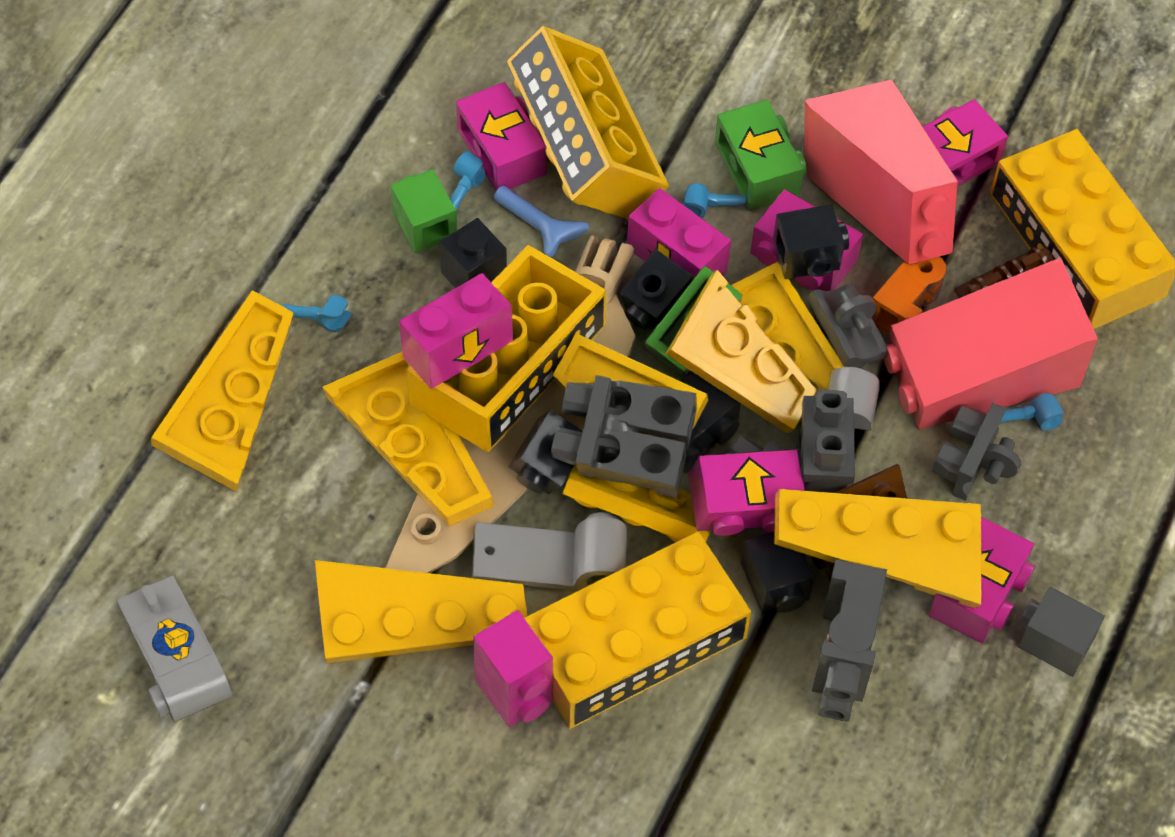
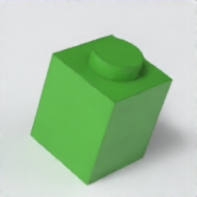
M433 169L418 175L406 176L399 182L390 185L392 212L415 253L440 244L442 239L457 231L456 209Z

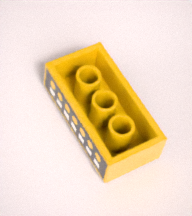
M542 26L507 60L515 78L514 86L524 97L531 112L529 115L530 120L539 130L547 147L546 155L556 166L563 181L562 189L573 203L595 208L609 215L613 214L629 219V215L659 188L665 191L670 187L603 49Z
M1078 129L998 162L990 195L1029 249L1034 247L1040 250L1047 248L1054 260L1062 258L1093 329L1167 297L1175 278V259Z
M527 245L491 282L512 306L513 341L445 382L435 386L433 389L428 387L411 366L407 369L410 405L487 453L555 381L553 373L575 333L593 340L606 326V289L530 245Z
M698 531L524 619L553 657L552 701L569 729L746 639L751 610Z

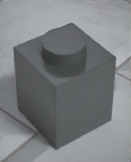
M1049 587L1041 603L1031 599L1018 623V626L1025 629L1018 648L1073 677L1096 638L1105 615Z

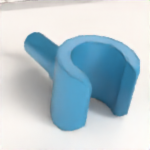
M469 151L464 152L457 159L453 168V172L462 178L450 198L456 210L471 187H477L485 180L482 160Z
M694 183L686 189L682 204L700 218H703L706 215L707 206H745L746 195L709 193L707 187Z
M331 295L322 308L283 304V307L294 312L293 317L318 321L323 328L330 332L340 331L352 315L350 311L345 310L348 306V301L338 295Z
M1044 393L1033 399L1030 405L1005 410L1000 423L1021 419L1027 420L1035 417L1042 430H1050L1062 424L1063 418L1061 415H1063L1064 411L1055 396Z

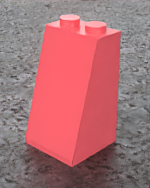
M892 79L805 100L804 159L807 167L806 176L907 264L951 254L953 252L958 181Z
M1061 258L891 325L886 347L887 356L884 359V363L890 374L896 373L900 383L899 398L902 408L906 414L912 413L918 430L954 421L961 406L985 413L989 411L992 403L1001 407H1008L1031 401L1044 393L1053 395L1080 388L1098 338Z

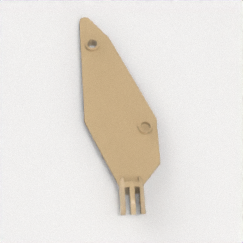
M590 235L575 272L606 289V326L592 341L629 357L636 336L618 300L617 292L632 258L634 248L632 245L622 243L616 256L617 245L615 240L604 238L599 246L598 237ZM556 381L548 387L489 453L459 435L492 495L494 506L449 527L417 494L385 568L432 573L456 559L474 542V526L476 522L493 524L529 489L517 480L518 474L508 468L537 419L550 409L583 431L586 417L563 413L562 405L565 390ZM424 530H434V532L429 535H421V532Z

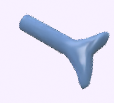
M505 185L499 187L494 195V200L542 234L544 254L551 258L556 254L560 243L574 240L589 229V223L564 221L548 216Z

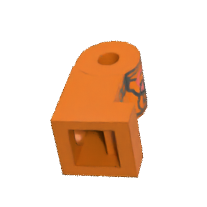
M940 256L912 264H907L904 261L872 298L877 309L871 318L877 329L889 336L891 325L921 314L923 311L921 309L922 306L932 304L937 300L946 273V264Z

